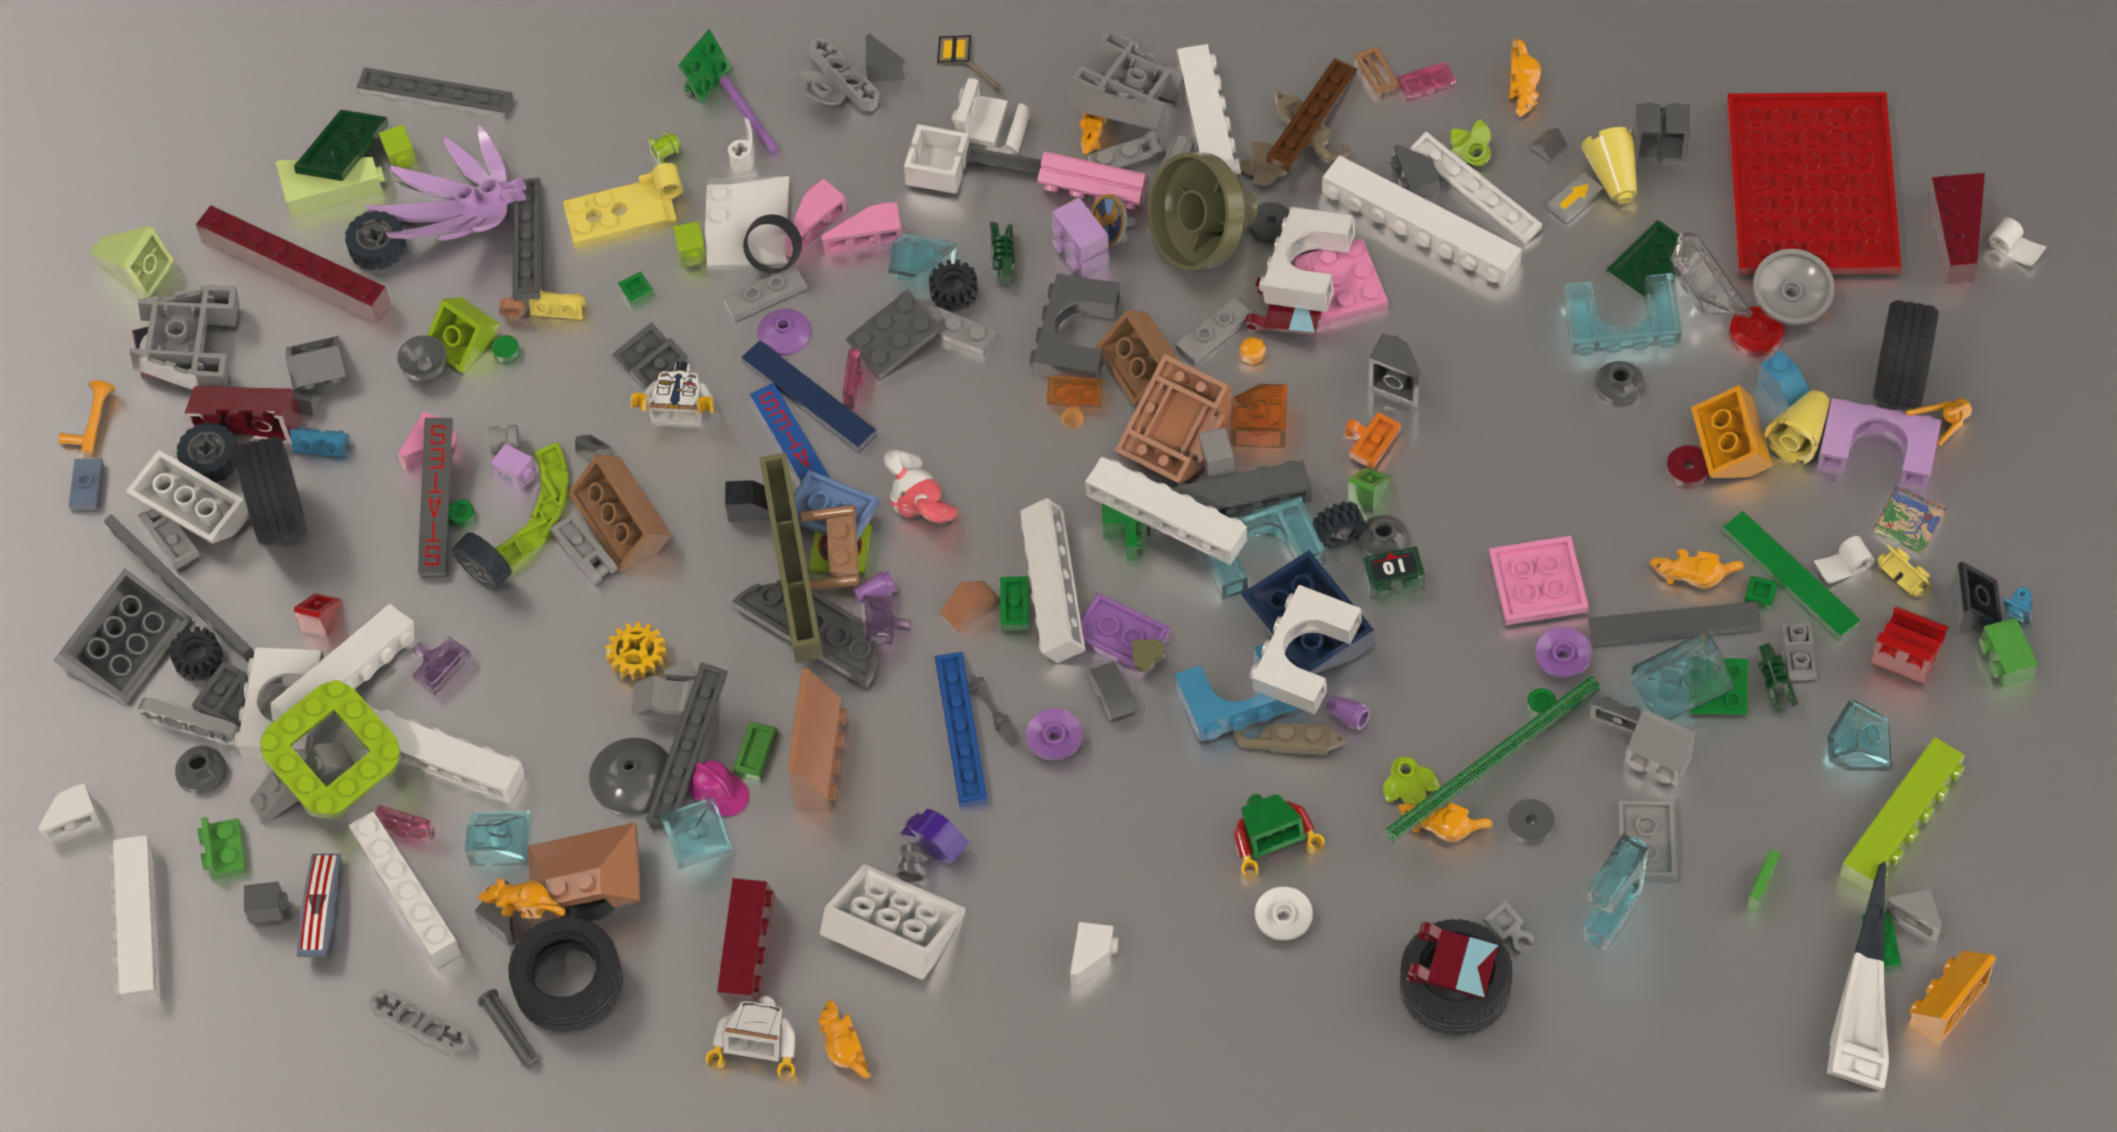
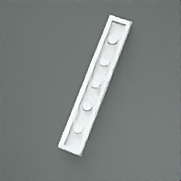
M1425 132L1409 148L1432 158L1441 180L1524 246L1542 228L1540 221L1429 133Z

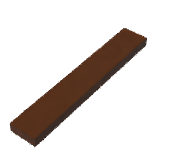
M1336 58L1333 59L1267 154L1266 162L1290 172L1356 76L1357 68Z

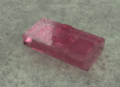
M1446 61L1397 77L1400 89L1407 102L1456 86V80Z
M859 349L848 350L842 395L844 405L849 409H855L858 387H863L864 374L863 371H860L861 358Z
M378 805L375 814L385 829L392 830L401 837L412 836L432 842L435 832L430 820Z

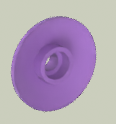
M779 309L769 313L762 319L758 327V339L778 355H791L800 351L807 345L811 337V326L808 319L802 313L793 309Z
M1556 627L1546 631L1538 639L1535 656L1539 666L1548 674L1560 678H1569L1582 673L1588 667L1592 657V648L1589 640L1578 630L1569 627ZM1566 655L1568 658L1561 659L1558 656Z
M1057 708L1043 710L1036 714L1030 720L1026 729V740L1030 749L1039 757L1048 760H1060L1072 755L1079 748L1083 737L1082 726L1076 716L1066 710ZM1054 736H1057V737L1060 738V739L1057 740V741H1051V740H1050V738H1051V737H1054Z

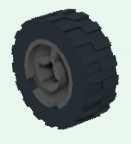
M378 210L365 212L361 216L358 215L353 222H350L348 230L346 229L345 242L350 257L361 268H368V270L389 268L393 263L398 262L401 255L405 252V239L388 238L385 233L403 231L400 221L394 215L388 214V212H378Z
M210 422L201 425L197 424L192 429L189 428L181 436L180 442L177 444L178 452L176 453L179 462L215 483L227 479V476L232 475L237 467L234 451L238 445L231 431L229 432L227 427L220 426L218 423L210 424Z
M467 532L451 550L457 562L470 576L492 590H497L512 574L509 563L498 550L473 532Z

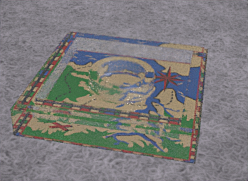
M1896 485L1878 517L1872 533L1924 554L1946 513L1947 507Z

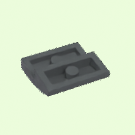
M651 322L611 354V359L629 377L646 390L653 381L658 379L661 372H672L675 363L685 362L688 356L671 338L667 339Z

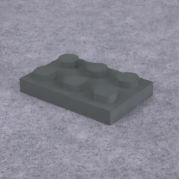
M907 289L845 338V340L880 380L941 332L942 329Z

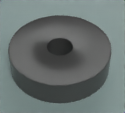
M1275 202L1258 205L1257 218L1250 226L1252 235L1261 242L1275 243L1276 237H1280L1282 233V221L1284 217H1288L1290 211L1282 204Z
M1526 799L1516 803L1511 808L1508 815V830L1516 841L1525 845H1538L1545 842L1553 832L1554 815L1545 803L1535 799ZM1534 820L1536 823L1530 825L1526 821Z

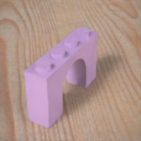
M1832 398L1817 467L1845 473L1849 450L1855 439L1870 432L1885 433L1895 438L1904 451L1905 459L1899 484L1927 490L1942 420L1934 419L1931 416H1907L1906 412L1902 410L1893 411L1879 408L1872 404L1864 405L1847 399L1839 400Z

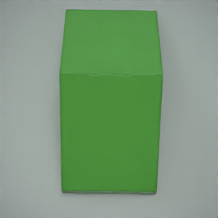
M1368 467L1363 468L1349 478L1348 502L1352 501L1359 507L1373 512L1391 477Z

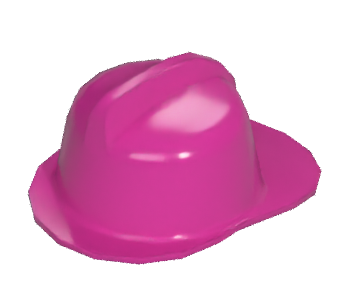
M718 761L698 762L695 765L688 788L693 798L719 816H733L744 810L748 804L749 791L746 784L738 776Z

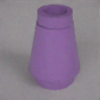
M880 571L855 588L854 591L860 604L890 597L892 596L891 593L897 591V588L889 571L883 573Z
M1336 695L1331 696L1326 705V710L1330 711L1350 729H1362L1370 716V710L1366 708L1365 704L1337 697Z

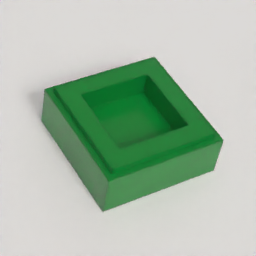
M641 271L617 283L619 290L630 307L654 296L653 289Z
M1751 575L1744 602L1757 601L1759 608L1771 610L1779 582Z

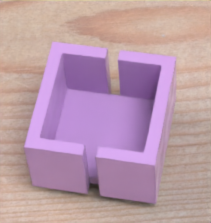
M1079 197L1052 212L1053 246L1058 253L1062 252L1065 255L1067 264L1073 272L1077 271L1081 277L1085 278L1109 265L1108 234Z

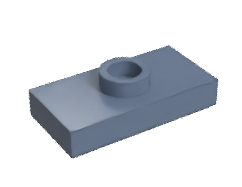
M101 458L74 460L69 500L71 510H98L104 464Z

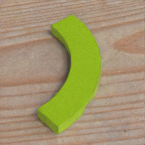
M558 441L533 452L540 470L541 492L531 514V519L524 528H521L507 541L495 547L509 563L512 570L527 562L542 549L552 536L550 528L559 523L563 517L568 499L569 476L564 454Z

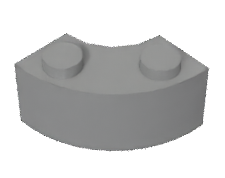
M649 676L647 679L636 682L631 713L655 722L680 724L695 679L671 681L659 676Z

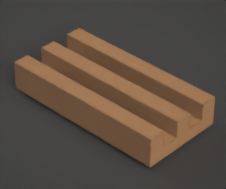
M1377 46L1354 55L1353 61L1376 99L1381 97L1382 93L1385 95L1390 94L1392 89L1394 91L1399 90L1400 84ZM1371 55H1374L1376 61L1378 62V64H1379V66L1381 67L1383 73L1385 74L1386 78H1387L1388 81H1389L1388 84L1385 83V81H1384L1383 77L1381 76V74H1380V72H1379L1377 66L1374 64L1373 60L1371 59V57H1370ZM1363 58H1364V60L1366 61L1368 67L1370 68L1371 72L1373 73V75H1374L1375 79L1377 80L1378 84L1380 85V87H1378V85L1376 84L1375 80L1373 79L1371 73L1369 72V70H1368V68L1366 67L1364 61L1362 60Z

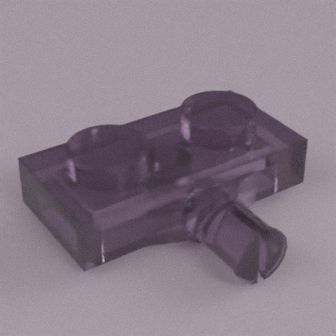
M863 596L861 604L864 641L891 645L894 638L893 629L910 631L911 620L895 618L892 613L891 599L879 596Z
M450 636L433 650L428 649L419 642L417 646H414L413 652L422 657L424 661L421 667L412 675L413 679L436 695L472 656L471 652Z

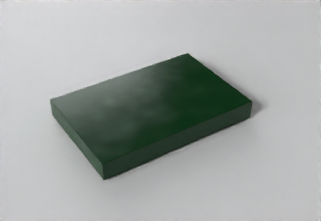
M1657 220L1606 269V275L1641 301L1648 304L1699 254V249Z

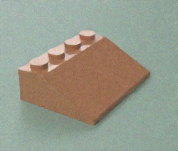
M802 668L788 774L795 809L829 811L831 801L836 800L837 785L833 784L834 775L839 776L840 759H837V752L843 749L844 735L840 733L841 725L846 726L847 709H843L841 697L806 668Z

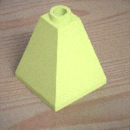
M150 226L103 236L91 249L92 257L101 268L142 299L150 297L174 261L154 228Z

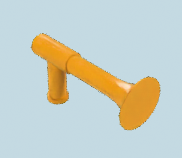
M100 380L88 382V386L93 390L94 397L84 435L60 433L59 435L60 445H82L80 453L88 456L93 454L104 400L109 393L116 391L112 384Z

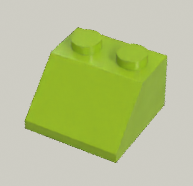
M463 297L442 299L427 336H432L442 342L447 353V363L462 373L490 348L500 323Z

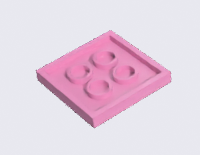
M1362 238L1352 241L1348 253L1321 249L1296 256L1291 262L1294 267L1301 270L1332 274L1334 294L1327 312H1322L1318 327L1388 308V300Z
M1571 536L1489 548L1488 554L1505 626L1588 613L1589 606Z

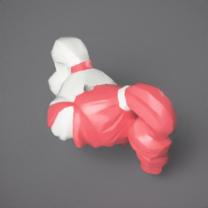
M891 449L886 452L884 456L885 465L896 477L889 497L891 506L896 513L901 514L904 518L922 515L930 522L943 524L958 516L956 507L940 501L942 490L928 472L919 469L922 466V460L917 455L903 452L899 449Z

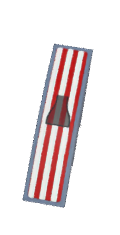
M312 854L302 903L297 957H326L335 922L334 907L339 890L337 880L342 863L340 854Z

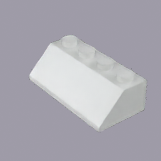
M160 450L156 452L125 491L129 496L211 544L236 535L250 517L243 498Z

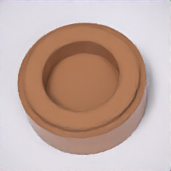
M513 297L501 299L499 301V313L507 318L522 317L526 313V302L524 300L514 301Z

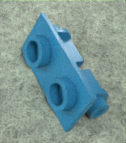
M300 426L299 429H290L292 453L346 457L345 444L349 442V434L344 433L343 430L339 432L327 430L321 432L320 430L307 429L303 426Z
M2019 587L2014 592L2011 600L2003 599L2005 612L2008 613L2007 617L2010 619L2016 617L2020 624L2023 621L2030 624L2032 622L2030 611L2033 605L2031 600L2032 594L2028 588Z

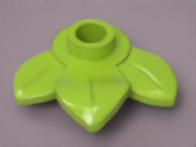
M1478 120L1474 124L1471 132L1462 129H1452L1451 142L1454 148H1451L1450 151L1472 166L1479 167L1486 164L1491 157V149L1488 146L1492 136L1490 129L1482 120ZM1482 152V155L1479 157H1474L1476 153Z
M1402 756L1395 759L1390 768L1391 775L1383 785V794L1387 803L1401 798L1404 803L1417 805L1426 798V791L1434 792L1438 790L1440 783L1431 769L1418 766L1414 759ZM1407 766L1410 769V773L1403 774L1400 771V767Z

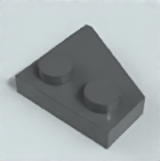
M223 661L192 703L193 709L206 715L227 720L241 727L239 711L245 704L244 685L245 682H248L247 673Z

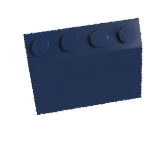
M1310 550L1240 594L1241 598L1272 636L1275 633L1273 628L1279 616L1283 617L1286 611L1285 604L1289 594H1294L1298 585L1354 605ZM1361 614L1362 622L1351 644L1321 633H1306L1296 637L1288 645L1285 653L1298 668L1316 674L1352 661L1374 647L1375 631Z

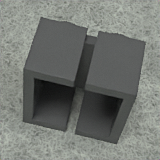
M1654 103L1636 104L1633 128L1635 160L1657 161V136H1662V161L1687 160L1690 137V104L1672 103L1666 104L1665 107H1660V104Z

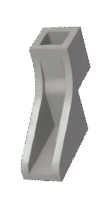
M344 743L317 744L304 761L324 785L331 784L355 764ZM272 770L250 799L261 822L274 819L298 801Z

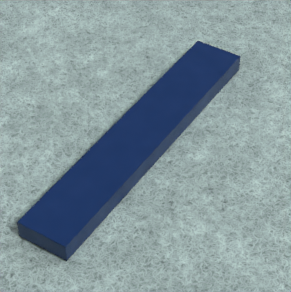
M760 340L741 357L743 364L769 384L774 383L778 391L859 452L877 435V430Z

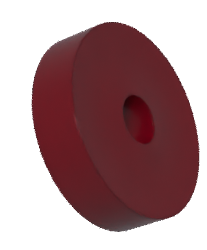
M1683 445L1674 449L1667 459L1666 473L1668 478L1675 485L1682 488H1696L1704 484L1709 478V472L1703 450L1693 445ZM1685 465H1691L1693 468L1688 469Z

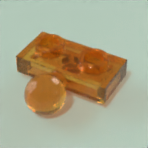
M1048 376L1046 403L1047 405L1068 406V409L1062 414V422L1067 428L1076 429L1083 423V414L1079 410V406L1101 408L1103 379Z

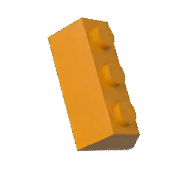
M1740 385L1691 407L1711 478L1750 477L1773 466L1754 398Z
M1962 950L1957 958L1952 956L1942 970L1945 972L1940 979L1935 977L1928 985L1926 997L1923 1000L1918 998L1910 1008L1909 1013L1912 1016L1909 1026L1939 1046L1988 984L1996 957L1992 954Z

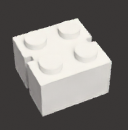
M917 124L911 142L912 148H909L904 164L906 185L957 194L963 176L962 170L964 171L969 148L968 133Z

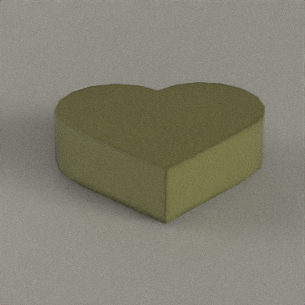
M1156 639L1132 640L1133 664L1137 671L1141 673L1150 672L1155 667V663L1160 662L1165 657V646L1162 641Z

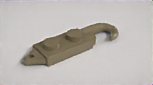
M1276 91L1275 113L1288 126L1303 102L1298 96L1291 97ZM1322 124L1308 146L1321 159L1329 163H1334L1339 155L1347 158L1349 150L1345 143L1341 144L1342 153L1338 155L1330 153L1324 147L1329 142L1330 133L1329 129Z
M1273 722V724L1264 728L1260 738L1244 737L1242 730L1233 731V737L1241 747L1271 750V752L1328 755V751L1347 744V739L1331 730L1330 725Z

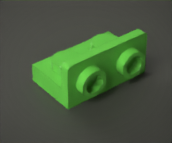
M207 817L201 818L202 828L198 829L200 845L205 847V853H201L203 869L209 870L212 879L247 873L239 819L210 824Z

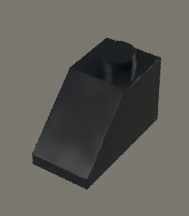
M754 480L725 481V507L728 522L770 520L763 484Z

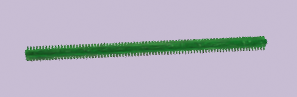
M1593 676L1588 677L1444 784V786L1386 827L1384 830L1387 839L1395 843L1394 841L1405 836V833L1410 832V829L1413 830L1418 824H1421L1423 819L1429 818L1431 814L1437 812L1436 810L1441 809L1452 798L1457 797V794L1460 795L1470 785L1476 783L1475 781L1481 779L1486 773L1488 774L1501 762H1504L1506 758L1512 756L1511 754L1516 753L1519 748L1521 749L1524 745H1527L1529 741L1535 739L1534 737L1540 735L1542 731L1544 732L1552 724H1555L1557 720L1563 718L1565 714L1567 715L1575 707H1578L1580 703H1583L1582 701L1587 700L1595 692H1598L1600 684Z

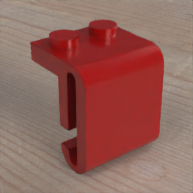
M1895 606L1890 622H1887L1883 633L1880 632L1877 637L1871 664L1925 684L1944 643L1949 626Z

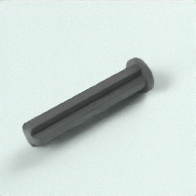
M970 144L966 164L970 165L971 162L1039 174L1042 160L974 148V144Z
M492 989L485 992L479 997L477 1004L480 1007H484L524 1067L532 1066L535 1064L538 1056L498 998V991Z

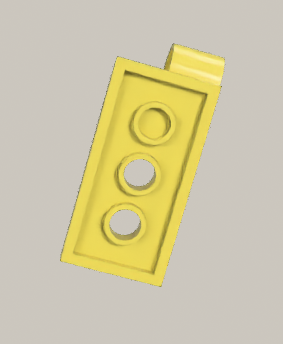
M672 163L659 164L653 168L651 173L638 176L639 182L564 200L563 205L574 247L579 248L677 224L671 200L678 197L683 191L677 167ZM617 209L627 210L625 214L620 216L613 214ZM592 215L601 216L596 222L588 221V218Z

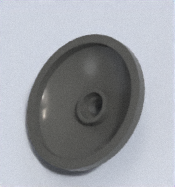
M625 738L606 746L594 759L589 773L590 788L597 802L608 811L619 815L632 816L649 812L668 758L667 752L655 742L643 738ZM628 765L634 766L630 770L625 769V767Z

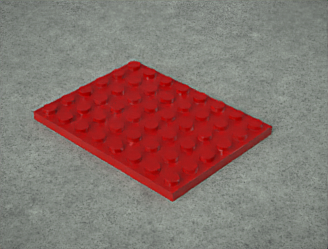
M1887 92L1727 93L1738 275H1755L1758 266L1767 256L1784 249H1799L1812 253L1826 264L1831 274H1900L1902 265Z

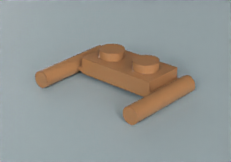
M855 505L802 511L800 514L802 522L826 520L828 560L831 578L809 580L813 591L860 585Z

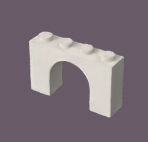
M1291 207L1288 217H1284L1282 221L1281 236L1276 237L1274 244L1275 252L1273 256L1268 258L1267 273L1260 280L1259 289L1263 292L1264 303L1327 312L1334 294L1332 274L1301 270L1294 267L1291 262L1302 252L1313 249L1348 253L1355 236L1353 215Z
M1298 585L1295 593L1289 594L1285 604L1286 611L1283 617L1279 616L1273 628L1275 633L1271 640L1267 639L1261 652L1263 656L1259 663H1254L1250 672V678L1252 679L1253 691L1316 714L1327 692L1326 678L1293 665L1285 656L1286 649L1296 637L1306 633H1321L1351 644L1362 622L1361 608Z
M255 647L254 657H251L248 663L250 679L244 685L245 706L241 707L239 711L241 727L240 731L236 732L234 740L235 748L239 749L242 759L263 760L260 740L266 728L273 723V721L262 715L265 702L276 691L293 685L324 659L321 650ZM310 731L291 746L303 761L311 753L312 732Z

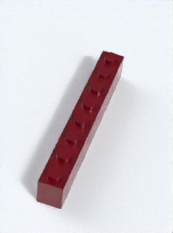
M212 205L209 206L196 223L203 243L377 324L391 305L386 286Z

